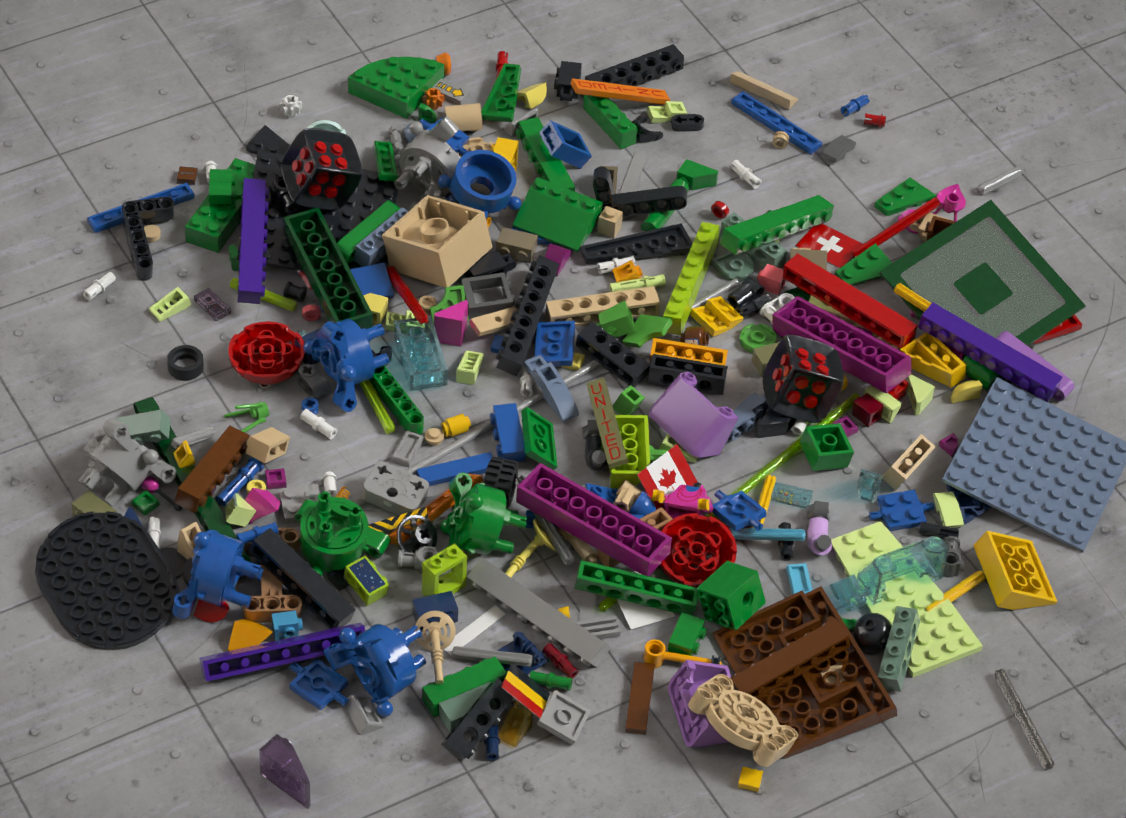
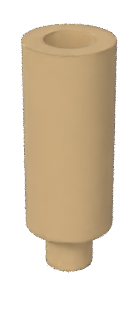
M571 534L568 541L583 561L598 564L597 554L592 547Z

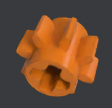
M430 88L428 91H425L423 103H426L432 110L442 107L444 95L441 94V90Z

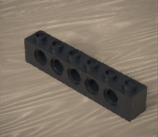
M672 44L585 76V80L638 86L682 70L684 55Z

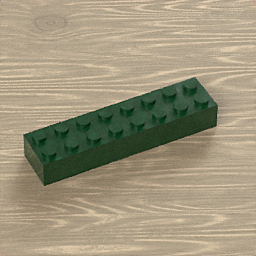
M319 207L284 217V232L328 321L336 323L345 319H351L361 329L373 327V314Z

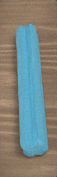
M729 528L735 540L804 541L806 536L804 529L762 528L757 531L755 528H742L735 532L732 528Z

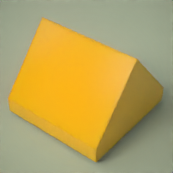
M184 440L173 453L180 468L196 464L187 441Z

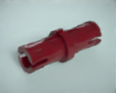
M548 643L543 648L542 653L553 662V666L556 669L559 668L568 678L573 679L577 676L579 670L552 643Z

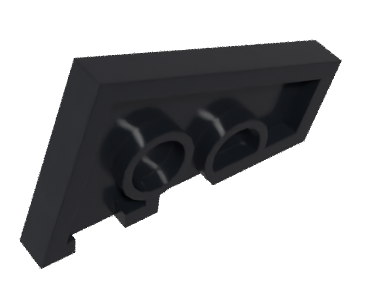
M264 125L246 145V151L256 155L258 150L285 155L290 144Z

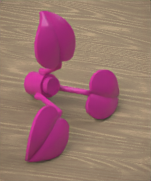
M959 184L946 187L937 194L941 205L933 214L936 215L943 208L946 213L954 212V221L957 222L958 211L962 210L966 205V200ZM915 209L903 212L898 217V221L915 211ZM910 226L905 228L909 232L919 234V232L912 230Z

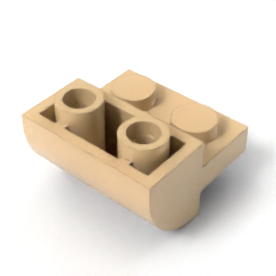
M480 103L445 106V116H448L460 131L477 132L483 129Z

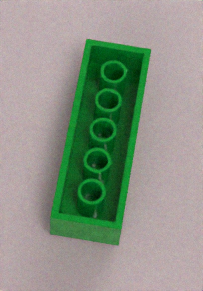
M237 158L227 168L232 169V175H236V185L232 186V188H235V199H232L231 204H209L208 194L185 225L187 243L219 253L241 223L244 178L253 179L255 164Z

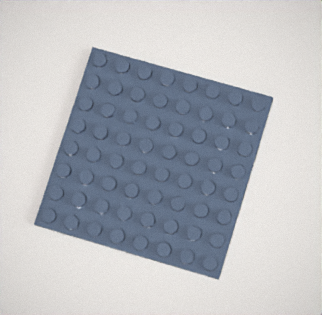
M997 377L941 481L1083 553L1126 465V441Z

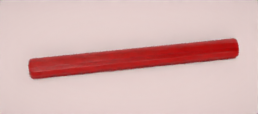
M937 197L931 199L853 250L851 255L855 258L875 243L877 246L881 245L939 207L941 202Z
M394 266L386 267L391 283L421 325L423 323L427 324L428 315Z

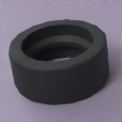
M177 346L167 356L168 371L175 379L189 381L200 376L204 370L203 354L195 346ZM183 358L196 361L190 367H180L174 364Z

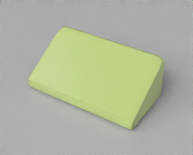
M870 385L865 389L864 394L868 393L884 405L882 418L891 423L899 411L901 403L890 394H886Z

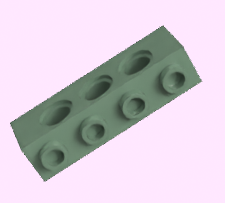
M736 213L729 215L721 222L720 237H722L724 228L745 220ZM775 241L745 251L753 261L763 268L767 264L783 268L784 264H786L787 250Z
M897 606L878 678L885 690L897 692L902 690L920 624L917 609Z

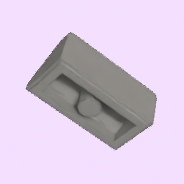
M536 107L512 121L504 131L511 137L515 136L519 121L538 117V108Z
M351 694L345 707L358 733L362 735L383 728L384 725L369 696L365 694Z

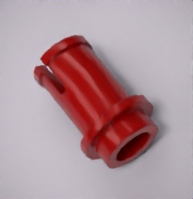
M865 113V118L872 120L864 119V124L876 125L879 128L881 126L885 127L886 116H883V114L880 116Z

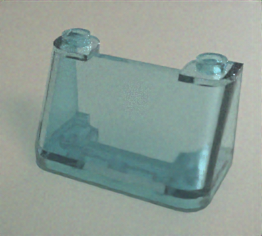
M933 536L874 558L858 571L857 582L874 605L882 602V592L886 591L884 583L886 581L913 571L917 573L919 578L923 577V575L931 576L933 582L942 579L949 548L939 537Z

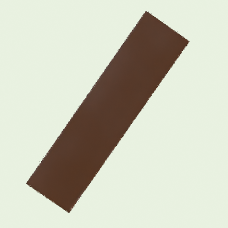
M634 662L625 732L646 735L655 664Z

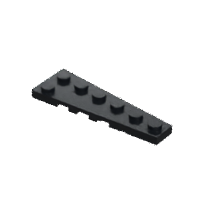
M680 223L580 246V253L585 263L589 264L630 256L638 259L677 254L685 255L690 252L693 243L684 226Z

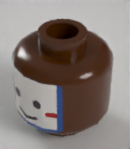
M689 326L685 329L684 333H681L680 341L682 343L708 346L709 333L701 326Z

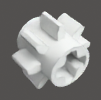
M288 95L282 98L280 110L284 111V115L294 117L300 114L302 101H298V97Z

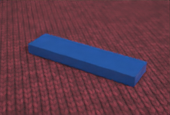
M491 452L419 468L416 474L418 477L428 481L429 486L451 481L461 472L475 475L486 473L488 463L493 456Z

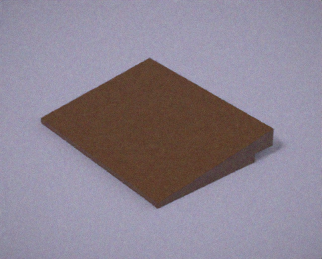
M822 586L807 593H804L803 590L755 612L736 631L723 627L712 632V636L734 674L751 667L753 663L765 659L772 652L781 650L790 642L804 637L806 633L818 629L825 622L832 621L835 618L849 635L851 647L758 699L770 709L780 725L790 726L798 733L794 744L788 753L783 756L784 759L898 716L895 704ZM836 664L843 665L841 673L846 681L840 682L839 675L836 672H827L830 666ZM830 676L837 679L832 684L827 683L825 680Z

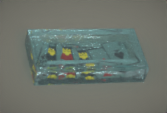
M775 482L771 501L806 509L811 503L813 491Z

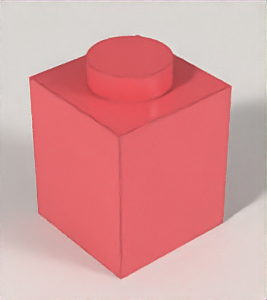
M767 264L758 273L757 279L759 284L765 288V291L779 295L786 284V280L782 278L783 269Z

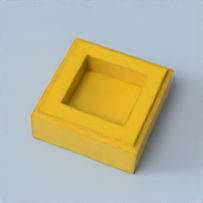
M742 767L738 788L759 792L763 771Z

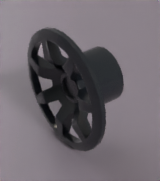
M411 515L400 523L397 530V540L403 552H409L405 545L414 543L413 553H415L421 545L422 547L428 546L427 543L431 542L432 539L431 546L436 547L437 532L429 519L421 515ZM414 519H420L424 522L421 525H417ZM409 520L412 530L403 528L404 524ZM401 532H403L406 535H410V538L404 541L403 543L401 540Z

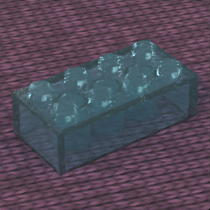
M431 316L427 318L428 323H423L422 325L416 318L394 321V338L410 391L447 385L448 369Z

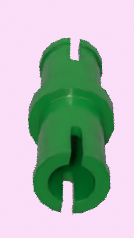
M531 671L530 678L539 685L547 686L548 689L554 687L568 691L571 690L572 678L557 676L552 672L546 674Z

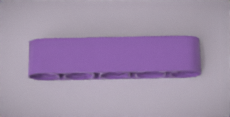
M1002 331L996 337L999 341L1063 377L1058 390L1052 396L1055 400L1063 401L1072 392L1075 386L1070 378L1008 331Z

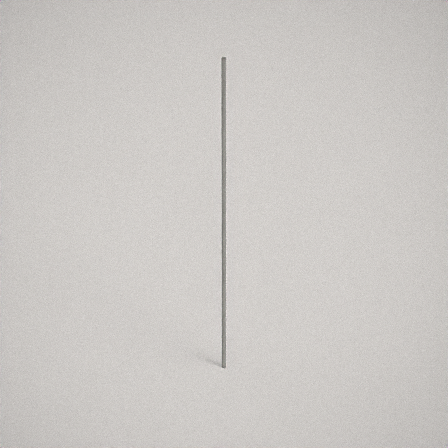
M734 278L694 302L692 309L705 305L707 299L718 297L739 285L738 280ZM594 360L563 378V381L568 385L601 364ZM543 390L518 404V413L525 407H530L544 399ZM490 421L405 471L415 474L417 469L431 465L494 428V425H491ZM362 496L352 501L358 506L366 503Z

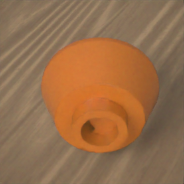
M444 52L436 56L435 60L444 64V76H448L451 73V58L448 53Z

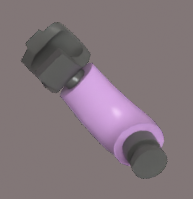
M815 501L814 504L806 507V518L810 519L807 544L809 550L818 556L828 554L832 548V541L828 536V522H830L829 502Z

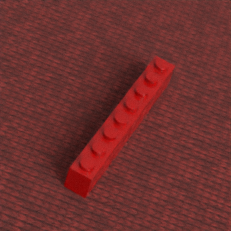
M797 253L784 264L782 278L899 349L915 339L917 324Z

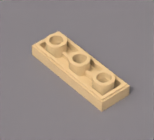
M511 307L471 318L469 324L478 337L507 329L509 323H513L510 321L514 310L517 311L518 309Z

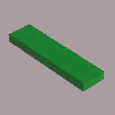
M374 141L373 148L379 180L395 182L398 179L392 143Z

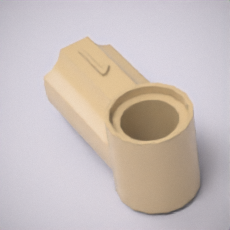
M625 480L616 492L617 497L613 504L629 512L642 490Z

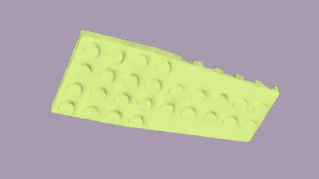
M877 522L831 539L838 562H842L845 574L852 579L855 591H859L862 596L861 601L865 607L869 608L870 613L882 614L892 624L897 606L918 610L920 624L907 668L912 678L982 651L983 645L949 599H946L929 612L926 611L927 606L935 601H941L944 594L882 522Z

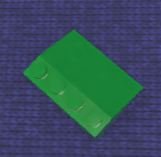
M537 177L529 188L512 227L538 235L540 238L578 253L580 246H583L599 221V216L602 213V202Z

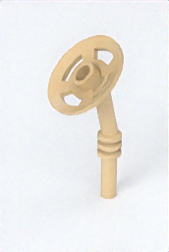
M429 611L424 613L415 625L418 627L417 630L421 626L423 627L425 639L422 640L420 637L416 640L423 648L431 651L435 683L440 685L444 682L442 650L453 642L456 629L449 615L441 611ZM430 617L441 618L440 622L428 623L426 620ZM447 623L449 624V627H450V636H449V637H447V627H446V625H445V624H447ZM442 627L444 629V635H441ZM426 629L429 630V637L426 635Z

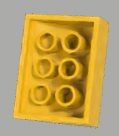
M986 531L973 545L998 607L1017 610L1057 603L1055 594L1032 541Z

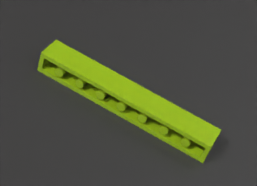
M702 222L663 314V317L670 318L673 322L666 333L681 335L719 243V225Z

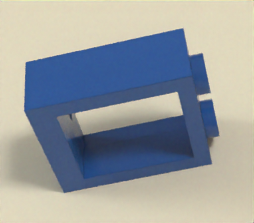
M550 120L539 132L549 153L557 159L581 169L592 157L580 133Z

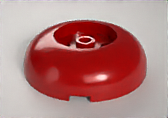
M270 321L257 322L245 326L243 331L232 337L228 348L230 363L234 370L242 378L262 385L277 384L289 379L299 370L305 357L304 341L300 334L293 332L285 324ZM295 340L299 342L300 348L295 346Z
M698 513L684 514L671 520L661 531L672 537L670 554L662 561L660 566L666 575L678 584L697 588L726 561L733 563L736 561L737 546L735 538L728 527L714 517L700 516ZM679 549L685 550L686 554L683 555L682 551ZM707 555L713 556L710 557L708 560H706L705 558ZM694 564L697 568H692L690 565Z

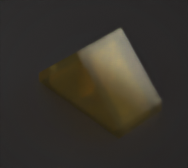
M514 700V704L509 710L498 737L508 744L517 747L532 728L533 712L519 701Z

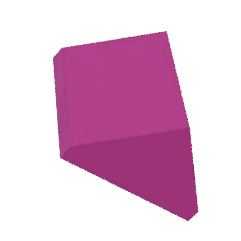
M467 300L434 314L435 342L462 346L468 322Z

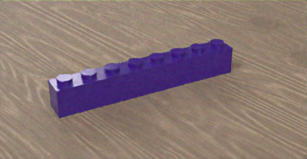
M244 178L238 303L260 304L261 297L265 296V286H262V283H265L266 271H262V268H266V257H263V254H266L267 243H263L264 240H267V229H264V226H267L268 215H265V212H268L269 204L268 201H265V198L268 199L269 188H266V180Z
M932 302L921 316L918 328L1029 391L1038 398L1048 402L1058 390L1063 378L1062 376Z
M355 623L200 657L202 675L206 681L324 656V649L335 643H342L339 638L342 629L346 627L353 629L357 637L366 631L365 626L362 623Z

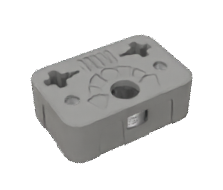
M378 461L363 484L362 498L366 502L381 507L386 511L401 515L421 508L427 498L429 483L425 479L387 462Z

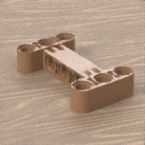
M278 528V534L281 539L292 547L295 552H298L300 548L299 532L294 528ZM252 543L244 544L243 548L247 555L253 556L249 552ZM261 564V569H264L261 577L262 596H251L252 599L249 607L242 606L243 618L256 623L272 622L273 613L295 610L297 618H301L302 601L300 597L296 595H282V583Z

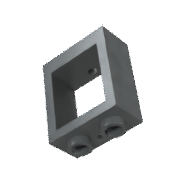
M505 273L461 279V285H464L465 298L468 301L469 319L508 309L515 305L514 294L510 293L511 283L509 279H506ZM502 287L505 299L475 303L473 290Z

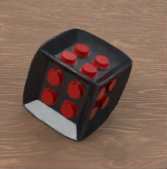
M315 128L303 129L289 146L281 164L283 179L291 200L297 205L309 208L319 207V209L324 210L342 208L350 199L362 178V165L354 142L350 136L336 131Z
M785 335L778 343L764 370L762 382L766 402L772 411L780 415L805 422L820 423L828 415L840 394L844 381V372L839 354L833 347L805 337Z

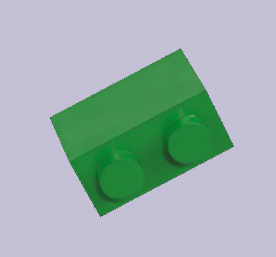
M682 612L669 640L668 652L690 656L697 655L700 649L699 641L704 640L707 629L704 628L705 619Z

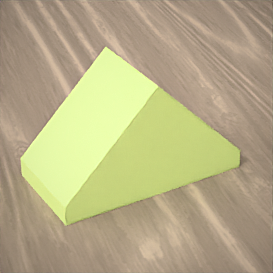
M910 375L907 379V393L916 416L931 402L935 386L914 375Z
M235 493L225 507L226 522L246 527L256 510L240 495Z

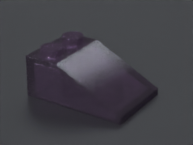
M276 734L259 749L260 774L308 809L311 807L310 781L292 743L287 738H282Z

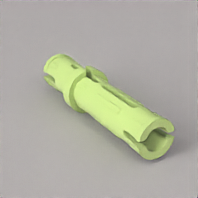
M664 274L650 277L643 276V278L610 283L609 288L610 292L652 286L658 287L665 286L666 280Z

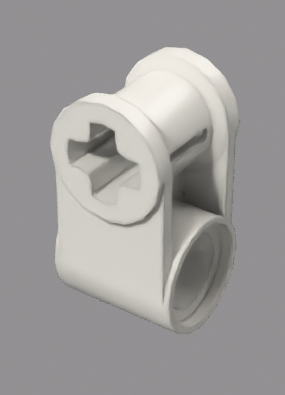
M788 293L781 294L776 299L766 303L761 308L760 315L769 319L770 324L773 325L772 314L793 300L794 296Z

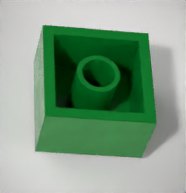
M841 423L805 427L800 439L801 447L813 471L848 468L854 451Z

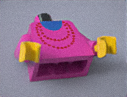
M695 482L693 486L679 485L675 491L665 495L664 491L653 490L651 500L664 504L665 511L672 519L690 513H698V515L704 516L705 512L711 513L713 511L711 499L707 496L706 490L699 482Z

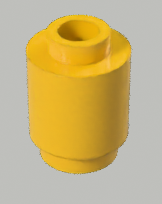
M461 413L445 419L444 422H441V427L445 437H454L468 432L471 422L468 416H464Z

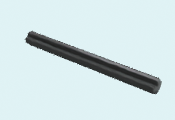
M523 475L515 478L516 486L525 479ZM534 513L564 564H573L574 556L555 525Z

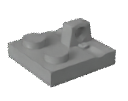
M318 484L279 489L285 524L297 522L295 514L304 500L307 499L314 502L318 500V494L320 493Z
M554 690L537 725L573 745L591 710Z

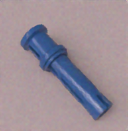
M250 457L248 463L238 470V475L216 497V501L221 506H226L235 493H238L246 483L253 480L254 476L264 469L261 461Z

